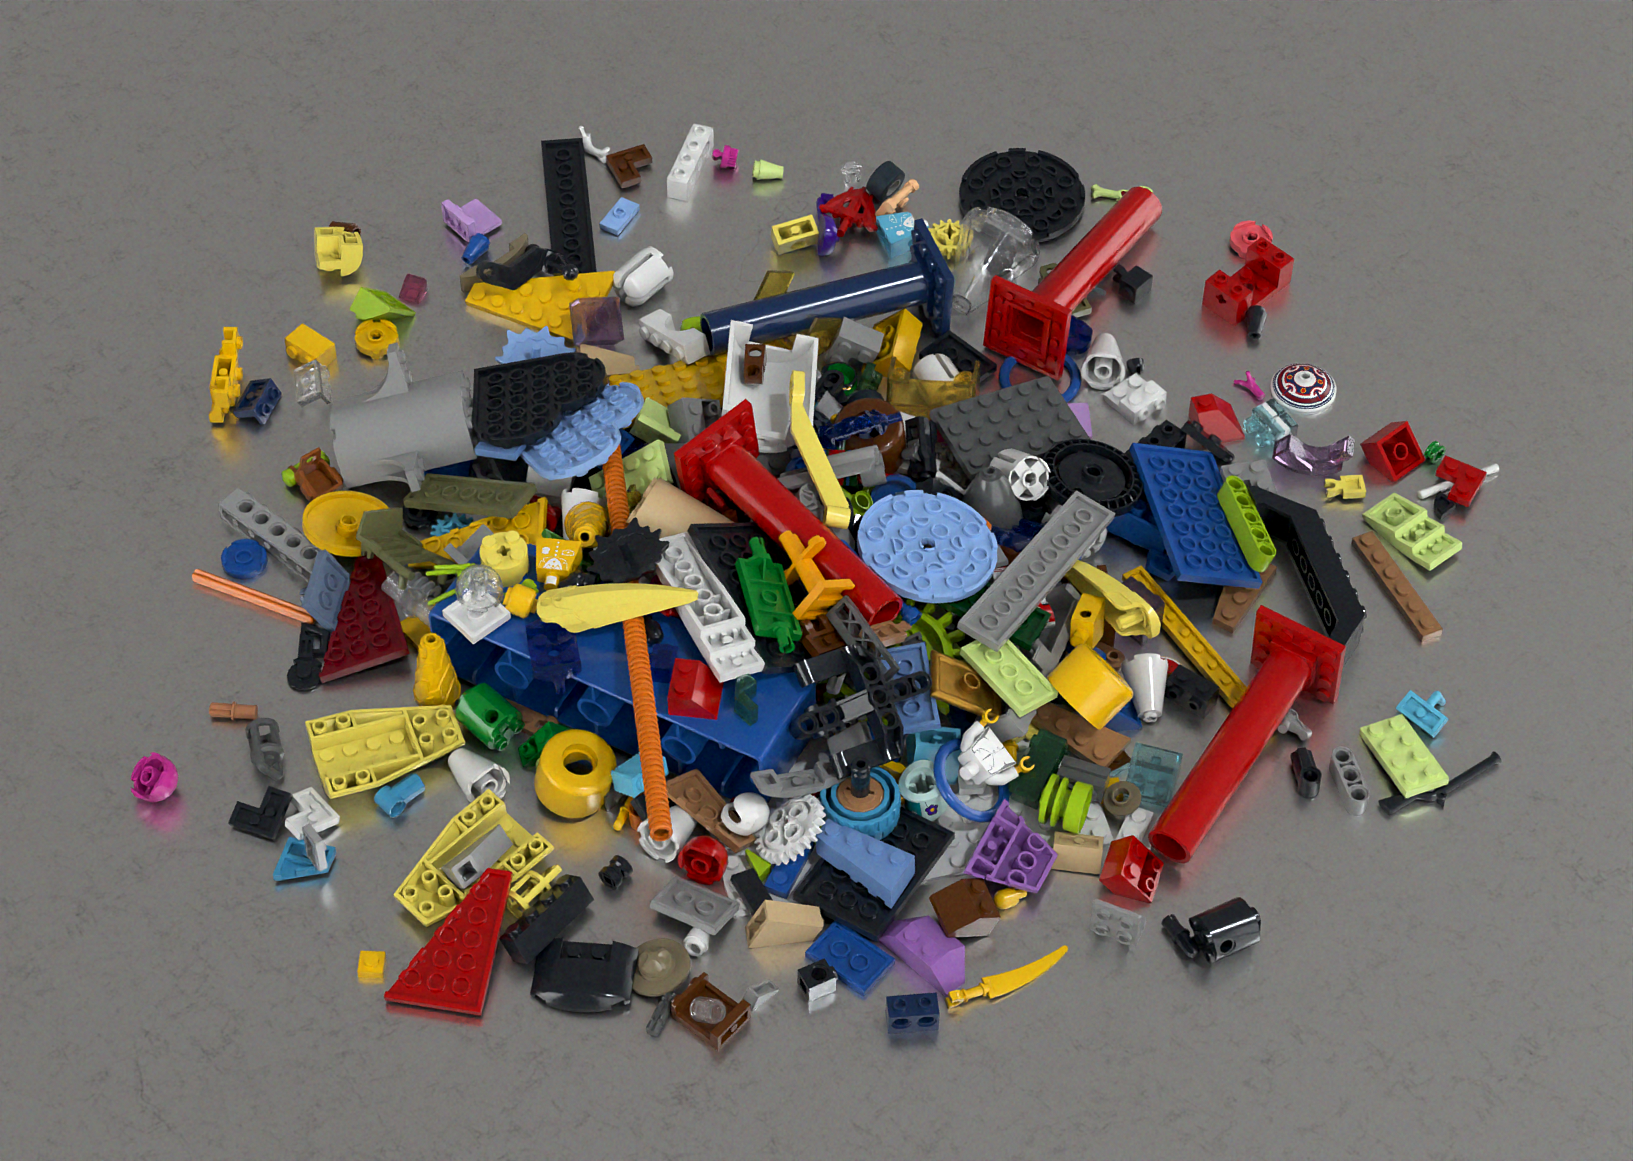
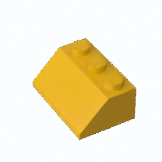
M906 308L875 323L873 329L884 333L879 354L872 365L863 363L861 372L892 379L909 373L912 369V362L923 323Z

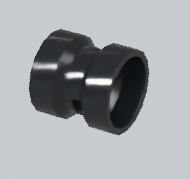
M615 855L609 861L610 865L604 866L598 873L601 881L613 890H616L622 884L623 878H628L633 872L630 863L619 855Z

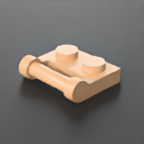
M914 179L906 182L902 189L882 203L875 215L894 214L896 212L894 209L897 207L901 209L909 201L908 195L919 189L918 182Z

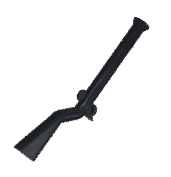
M1493 751L1488 758L1453 778L1447 785L1435 788L1432 792L1426 791L1406 799L1403 794L1380 799L1378 801L1379 805L1388 815L1393 814L1416 799L1437 801L1443 808L1449 792L1491 766L1501 764V758L1498 753Z

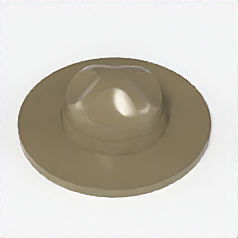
M661 938L647 941L637 947L639 949V956L632 989L636 993L651 997L661 996L677 989L688 977L691 961L687 950L680 943L671 939Z

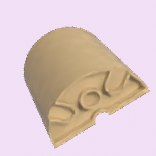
M655 477L645 490L643 498L626 521L630 523L636 517L639 526H649L650 532L660 528V538L688 532L690 524L735 523L664 479H657Z

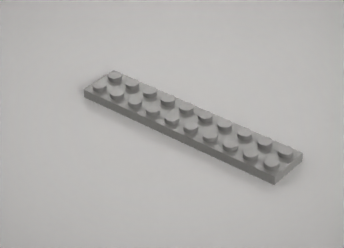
M1075 491L960 619L957 628L998 652L1113 521L1115 513L1080 492Z

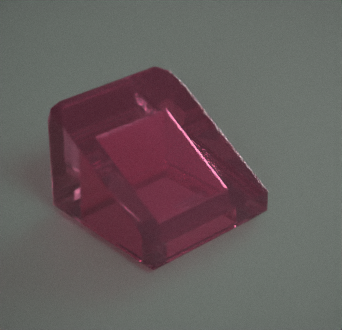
M407 274L399 294V299L419 304L428 290L427 280Z

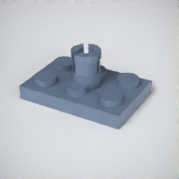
M325 549L318 551L308 586L302 588L299 595H305L300 597L301 606L325 630L332 633L335 631L338 623L337 616L342 609L341 604L345 592L349 589L351 575Z

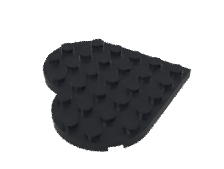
M570 352L474 369L472 424L476 436L486 444L504 449L535 444L537 440L548 435L560 424L563 412L581 409L583 405L591 402L604 391L607 384V373L603 362L598 358H589L586 353Z

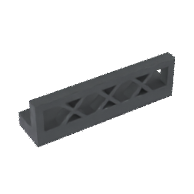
M844 596L826 616L847 645L859 642L877 659L886 682L894 680L893 676L901 668L850 597ZM845 605L849 608V615L845 610H841ZM854 623L861 625L862 638L858 637L860 631ZM867 642L874 643V645L876 646L875 652L872 648L867 646ZM881 660H886L891 668L887 670Z

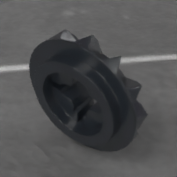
M405 505L402 507L403 522L408 523L409 527L417 526L418 529L423 525L429 527V524L435 522L438 511L421 509L423 514L421 517H417L419 509L406 508Z

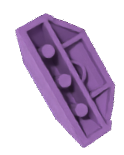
M929 915L894 920L880 938L879 942L945 997H948V992L958 990L965 984V945L955 937L947 938L942 926Z

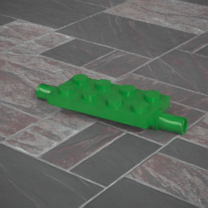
M754 537L749 541L753 556L749 559L738 558L735 563L754 633L756 636L777 638L780 652L784 653L785 650V653H790L795 649L793 641H799L803 634L799 621L793 615L795 608L782 564L773 563L770 554L766 552L763 538L758 539V537Z

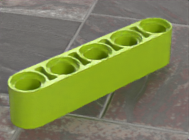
M1228 476L1218 491L1217 498L1249 566L1257 572H1265L1276 555L1275 546L1244 482L1237 476Z

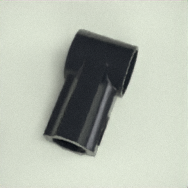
M1306 747L1297 748L1296 751L1291 753L1290 759L1298 780V792L1306 798H1312L1319 793L1322 774L1316 767L1311 750L1306 749Z

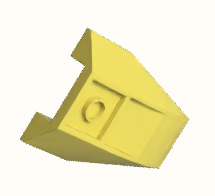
M451 705L349 710L305 721L313 760L324 792L330 799L379 787L465 745Z
M487 789L450 820L393 895L422 924L428 927L447 918L457 904H460L469 894L471 887L480 880L479 877L465 889H460L449 881L441 867L498 824L501 825L513 845L490 868L512 871L513 878L511 883L522 877L553 851L554 846L538 832L532 836L507 814L505 803L490 789Z

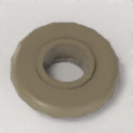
M1119 781L1107 788L1103 802L1110 813L1117 816H1126L1138 809L1141 803V792L1134 783ZM1125 793L1129 795L1126 801L1118 802L1115 800L1119 794Z

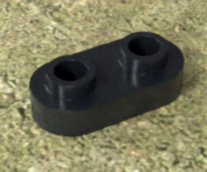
M829 370L821 376L815 385V403L826 390L836 399L844 386V375L842 372Z

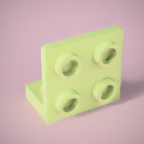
M650 398L645 399L643 407L629 432L649 444L656 440L664 441V443H677L681 436L670 427L668 408Z

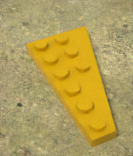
M542 497L537 499V502L525 504L513 519L493 516L472 522L469 526L461 529L455 528L438 537L435 535L421 540L422 548L458 564L443 549L449 543L455 548L462 546L482 524L486 525L494 534L512 530L517 531L526 544L536 545V538L542 537L541 533L546 528L548 499ZM428 561L408 564V567L414 569H434V566L437 564Z

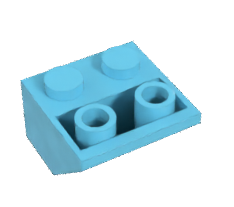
M941 727L939 729L908 734L906 737L908 766L918 760H929L934 763L936 753L945 742L961 738L960 729ZM961 750L953 751L946 759L945 774L948 784L955 785L957 783L960 765L958 756L962 752Z

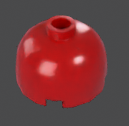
M704 835L696 836L689 840L683 846L677 858L680 869L684 867L688 872L686 876L704 885H712L717 880L719 882L729 863L725 847L718 840Z

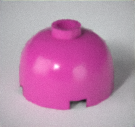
M152 752L150 753L152 754L151 756L142 757L136 764L131 775V780L134 781V788L131 787V792L137 798L155 803L164 801L175 791L178 783V771L170 759Z

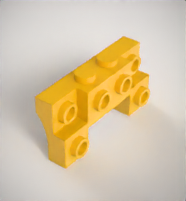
M223 327L225 340H222L219 355L214 357L209 387L212 399V407L209 412L210 422L223 423L224 416L228 414L230 406H235L236 397H240V384L238 383L243 379V368L239 367L237 358L239 349L243 348V337L239 336L238 327Z

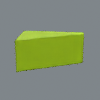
M745 850V859L749 866L754 868L758 877L763 882L771 873V864L752 851Z

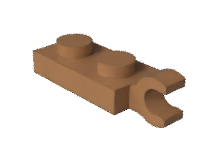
M891 620L870 626L885 647L904 642L905 638H907L906 631L912 628L906 621L894 624ZM862 629L858 635L860 638H862ZM867 642V646L875 650L876 646L874 643Z

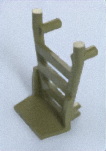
M402 508L364 511L356 534V539L361 542V555H367V559H373L375 554L399 574L398 589L406 590L408 580L412 581L415 578V573L409 568L404 567L403 565L428 561L437 565L456 564L447 558L422 548V543L418 539L402 530ZM438 575L437 583L446 584L447 575Z

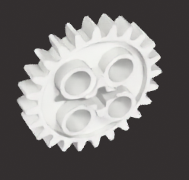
M811 794L791 797V799L784 798L782 804L779 801L776 803L777 808L769 809L771 814L767 824L761 828V831L755 834L758 837L755 844L758 845L756 850L759 852V855L770 864L775 863L779 866L782 862L787 865L789 859L796 861L798 854L804 856V849H811L810 843L818 840L815 836L822 833L819 827L825 824L822 818L826 814L823 812L825 808L821 805V802Z

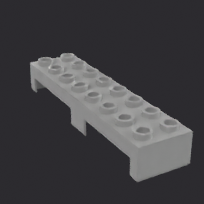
M1071 583L1053 588L1046 596V602L1051 606L1055 616V627L1044 629L1030 651L1019 646V651L1046 679L1058 666L1060 657L1067 647V642L1070 638L1071 618L1081 598V595ZM1002 699V715L999 716L995 723L987 724L984 728L989 726L1001 743L1016 737L1020 738L1028 732V727L1037 709L1019 717ZM977 715L974 723L977 720L980 721L982 717Z

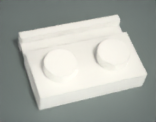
M1138 807L1133 813L1126 815L1115 840L1134 835L1151 851L1152 845L1148 840V834L1159 819V816L1154 815V812Z

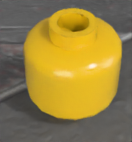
M515 584L513 587H508L502 604L506 605L505 608L510 614L527 618L530 612L534 614L536 612L538 599H535L536 591L524 585Z

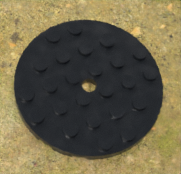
M1009 148L1008 152L997 153L994 151L968 167L962 176L959 187V203L968 221L990 237L994 238L996 235L1005 234L1014 238L1017 243H1037L1056 238L1067 232L1077 223L1084 210L1085 188L1076 170L1063 159L1038 150V153L1026 151V148Z

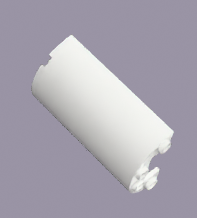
M731 320L722 416L744 399H747L752 404L759 452L778 453L787 451V447L796 445L791 434L789 421V383L792 370L805 372L803 406L813 426L819 338L796 334L792 350L766 345L767 363L763 384H744L745 344L760 343L749 341L753 324ZM756 350L750 352V356L761 355V352Z

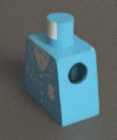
M902 212L876 216V225L878 227L876 233L889 257L894 258L910 251V246L913 244L911 230H914V218L911 213ZM924 220L927 228H929L928 222Z

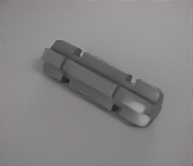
M675 992L665 993L661 997L662 1001H659L651 1017L652 1020H649L646 1026L648 1034L653 1036L660 1034L661 1026L665 1024L671 1013V1002L677 995Z

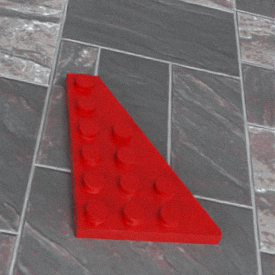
M492 868L485 870L480 876L478 883L471 887L469 894L460 904H457L445 919L444 924L434 932L431 940L424 948L422 947L410 961L407 969L400 973L398 980L388 992H385V1001L482 1015L513 878L512 871Z

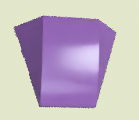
M1004 799L970 856L963 873L1022 891L1038 893L1058 854L1038 833H1033L1024 823L1025 819L1021 815L1018 817L1010 809L1008 801Z

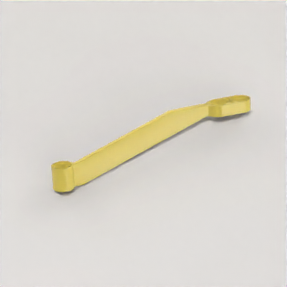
M792 370L789 383L791 434L825 507L823 523L827 527L847 530L851 514L849 504L803 406L805 372Z

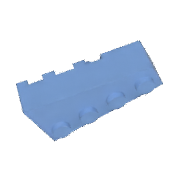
M827 819L821 827L822 833L816 835L818 839L816 841L817 854L838 870L845 871L850 875V879L856 883L860 882L868 888L869 893L875 897H880L885 901V905L892 909L915 874V856L852 828L841 826L831 819Z

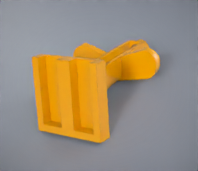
M790 530L780 535L779 540L792 562L791 566L784 571L788 586L793 584L800 576L809 593L795 609L793 615L797 620L816 619L817 615L823 613L826 615L829 606H835L843 598L840 593L843 590L853 589L855 585L850 579H824L812 560L826 545L823 537L819 535L812 537L808 541L809 546L805 549L798 536L792 534Z

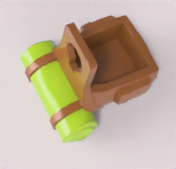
M319 447L303 455L299 463L294 466L291 465L281 472L283 482L289 487L296 484L299 485L302 494H304L309 502L323 494L341 491L344 487L343 478L335 467H330L329 457Z

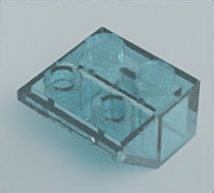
M1136 742L1126 781L1134 783L1139 788L1142 802L1167 807L1173 798L1181 770L1183 754ZM1125 793L1123 794L1124 797H1126V798L1129 797L1128 794H1125Z

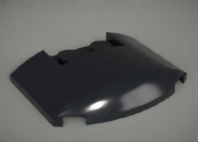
M564 937L554 938L537 956L530 995L533 998L536 995L545 1000L548 1006L573 1012L611 1010V1005L623 1000L624 1005H626L631 1000L639 949L613 941L612 944L564 941Z

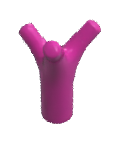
M1250 371L1245 372L1247 381L1234 380V384L1248 388L1258 400H1262L1265 397V393L1255 383V378H1252Z

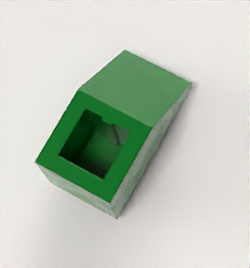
M548 721L518 747L523 767L530 768L536 766V761L540 758L542 750L550 738L557 733L570 730V728Z

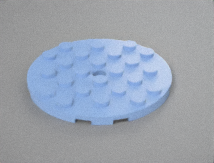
M923 490L904 491V494L896 496L890 494L875 502L864 514L857 535V548L860 559L896 594L927 603L959 601L980 591L994 573L998 559V545L994 533H991L986 526V520L972 507L949 495L938 492L937 495L924 494ZM929 544L933 548L923 549V545Z

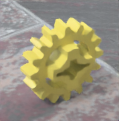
M948 219L947 223L940 220L939 225L933 223L932 228H928L942 256L947 255L948 259H951L953 255L959 258L960 253L966 255V250L971 249L973 238L971 229H966V224L959 225L958 220L955 223H952L951 219Z

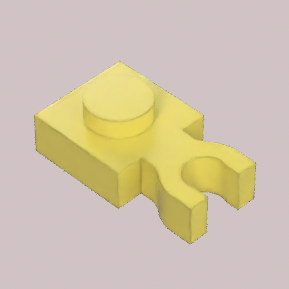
M1363 475L1340 476L1339 481L1331 478L1324 481V487L1327 488V498L1335 497L1339 494H1342L1343 499L1365 498L1366 496Z

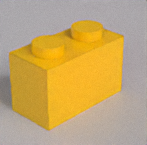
M303 323L284 338L286 353L291 358L302 362L308 369H313L317 373H320L337 358L335 343Z

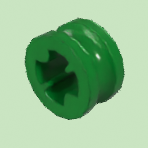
M1438 441L1432 442L1424 452V457L1430 458L1432 463H1437L1446 451V447L1439 446L1440 443Z

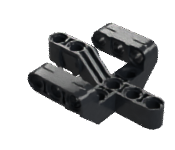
M859 642L801 661L792 666L802 688L812 683L820 684L833 676L838 678L847 672L850 673L857 691L856 694L838 702L835 698H832L826 705L820 707L814 704L804 709V714L794 719L789 726L790 734L795 739L803 740L812 736L814 739L827 735L829 731L846 729L847 723L866 715L875 740L829 756V761L837 780L851 776V763L855 758H866L871 764L870 769L903 756L904 727L895 705L915 699L930 690L932 678L928 673L918 671L886 682L877 659ZM864 672L870 676V680L865 678ZM915 680L920 684V689L916 687ZM894 687L898 689L900 696L894 692ZM873 694L878 697L879 703L875 702ZM822 715L827 717L828 724L822 720ZM882 717L887 720L888 726L882 722ZM801 722L807 726V731L802 729Z

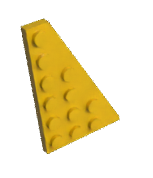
M615 271L578 274L577 278L571 281L564 279L562 275L530 278L516 290L485 282L474 283L465 303L467 306L538 331L547 326L550 335L564 337L566 341L580 345L584 343L613 287Z

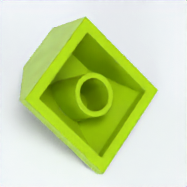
M366 287L359 289L350 307V310L356 314L355 317L362 322L373 319V322H380V319L394 320L413 317L416 314L415 311L388 292Z

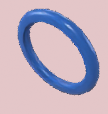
M1066 354L1064 366L1070 373L1071 381L1068 389L1061 395L1066 403H1068L1079 391L1082 378L1077 364ZM1013 357L1006 358L1000 367L998 376L1002 389L1012 386L1009 375L1012 367L1017 363Z
M955 738L945 742L936 753L933 765L935 782L942 798L949 807L967 820L990 822L1003 800L1006 799L1009 803V782L1002 786L998 785V800L991 809L978 811L968 807L954 794L945 774L946 759L953 751L961 750L962 738Z

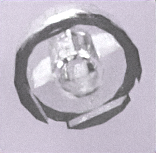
M475 564L461 572L456 580L455 593L457 601L461 603V607L473 613H484L488 611L487 608L497 607L501 603L504 596V586L499 573L492 567L484 564Z

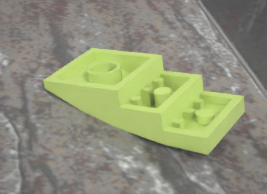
M1396 493L1391 494L1362 514V518L1392 546L1429 571L1462 549V541L1446 534L1444 525L1428 517L1427 509Z

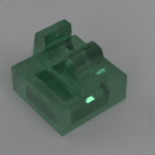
M867 362L856 388L857 391L865 389L878 390L883 375L874 370L876 364Z

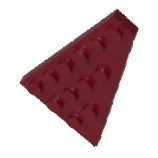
M375 554L373 559H367V555L356 558L355 569L350 576L351 583L348 591L345 592L341 604L342 609L337 616L338 623L335 631L332 632L328 644L329 649L324 656L325 663L322 672H319L322 683L410 654L383 561Z

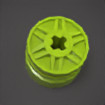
M1053 773L1044 787L1040 798L1038 822L1046 824L1051 815L1050 826L1055 827L1059 819L1063 818V830L1080 834L1089 811L1093 785L1077 781L1072 790H1069V778L1064 777L1059 786L1060 777Z

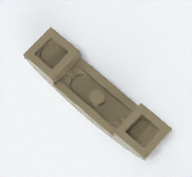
M524 233L509 243V252L494 262L509 265L523 255L526 247L529 245L528 235ZM477 265L460 275L462 292H470L474 283H483L476 275ZM490 269L484 270V274L486 275L491 274L492 270Z

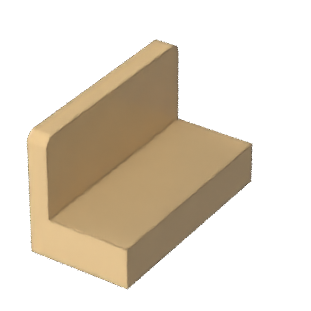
M1055 831L1053 850L1058 856L1051 868L1100 874L1104 837Z

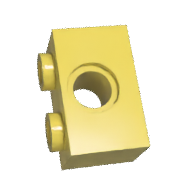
M813 215L772 226L771 239L777 255L818 244L819 231Z

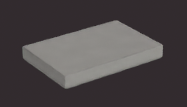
M675 876L650 901L651 909L714 936L734 916L740 906V903L678 876Z

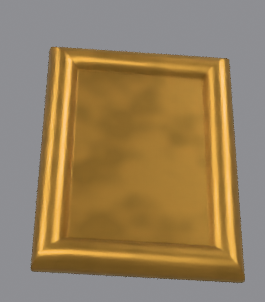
M931 650L930 677L932 678V687L930 688V697L978 716H982L983 711L992 709L987 714L988 719L996 715H1002V698L970 664Z

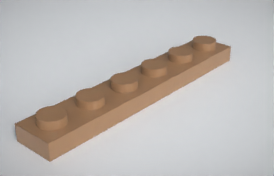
M1373 531L1353 537L1351 544L1420 641L1424 642L1442 635L1443 628Z

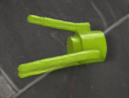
M475 563L435 565L434 571H427L425 573L427 576L456 574L458 583L463 582V585L428 601L427 604L431 606L458 592L473 588V582L478 581Z

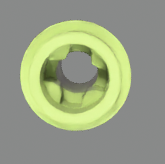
M760 159L759 161H754L752 177L757 178V180L782 179L784 167Z

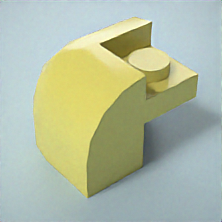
M314 227L317 268L325 271L339 269L341 276L350 275L356 271L361 265L363 257V243L359 233L346 232L344 227Z

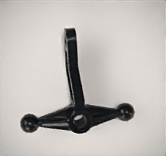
M530 244L526 247L525 253L509 265L490 260L482 261L476 268V275L485 283L516 290L540 271L556 276L562 274L564 279L571 281L577 278L579 270L576 265L566 263L564 254L551 249L541 248L537 244ZM490 269L492 270L491 274L486 275L484 274V270Z

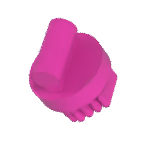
M725 145L723 152L719 149L713 150L712 159L714 161L721 160L720 168L735 169L739 150Z

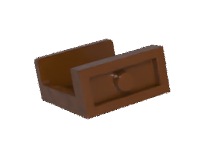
M703 972L699 977H694L690 981L688 988L682 994L679 993L673 998L671 1012L674 1020L719 1051L751 1018V1004L744 999L737 1003L708 981V974Z

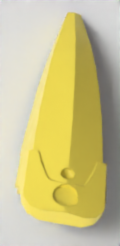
M1080 560L1064 575L1081 594L1086 593L1105 598L1104 618L1119 635H1145L1151 639L1160 633L1161 623L1154 609L1136 592H1132L1115 578Z
M637 583L597 584L579 587L574 585L542 593L537 601V614L542 622L557 623L569 632L578 633L591 628L596 629L605 625L689 604L698 600L697 590L666 585Z

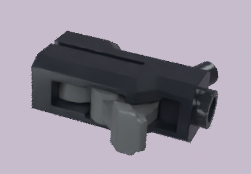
M924 416L905 420L907 449H904L901 454L904 460H909L911 463V476L919 482L925 481L927 478H935L938 472L935 444L937 443L936 423Z

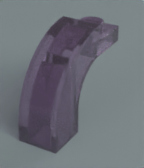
M1290 433L1275 441L1272 459L1282 467L1295 473L1311 476L1331 475L1342 471L1343 462L1353 457L1355 440L1351 436H1347L1329 446L1315 447L1303 443Z

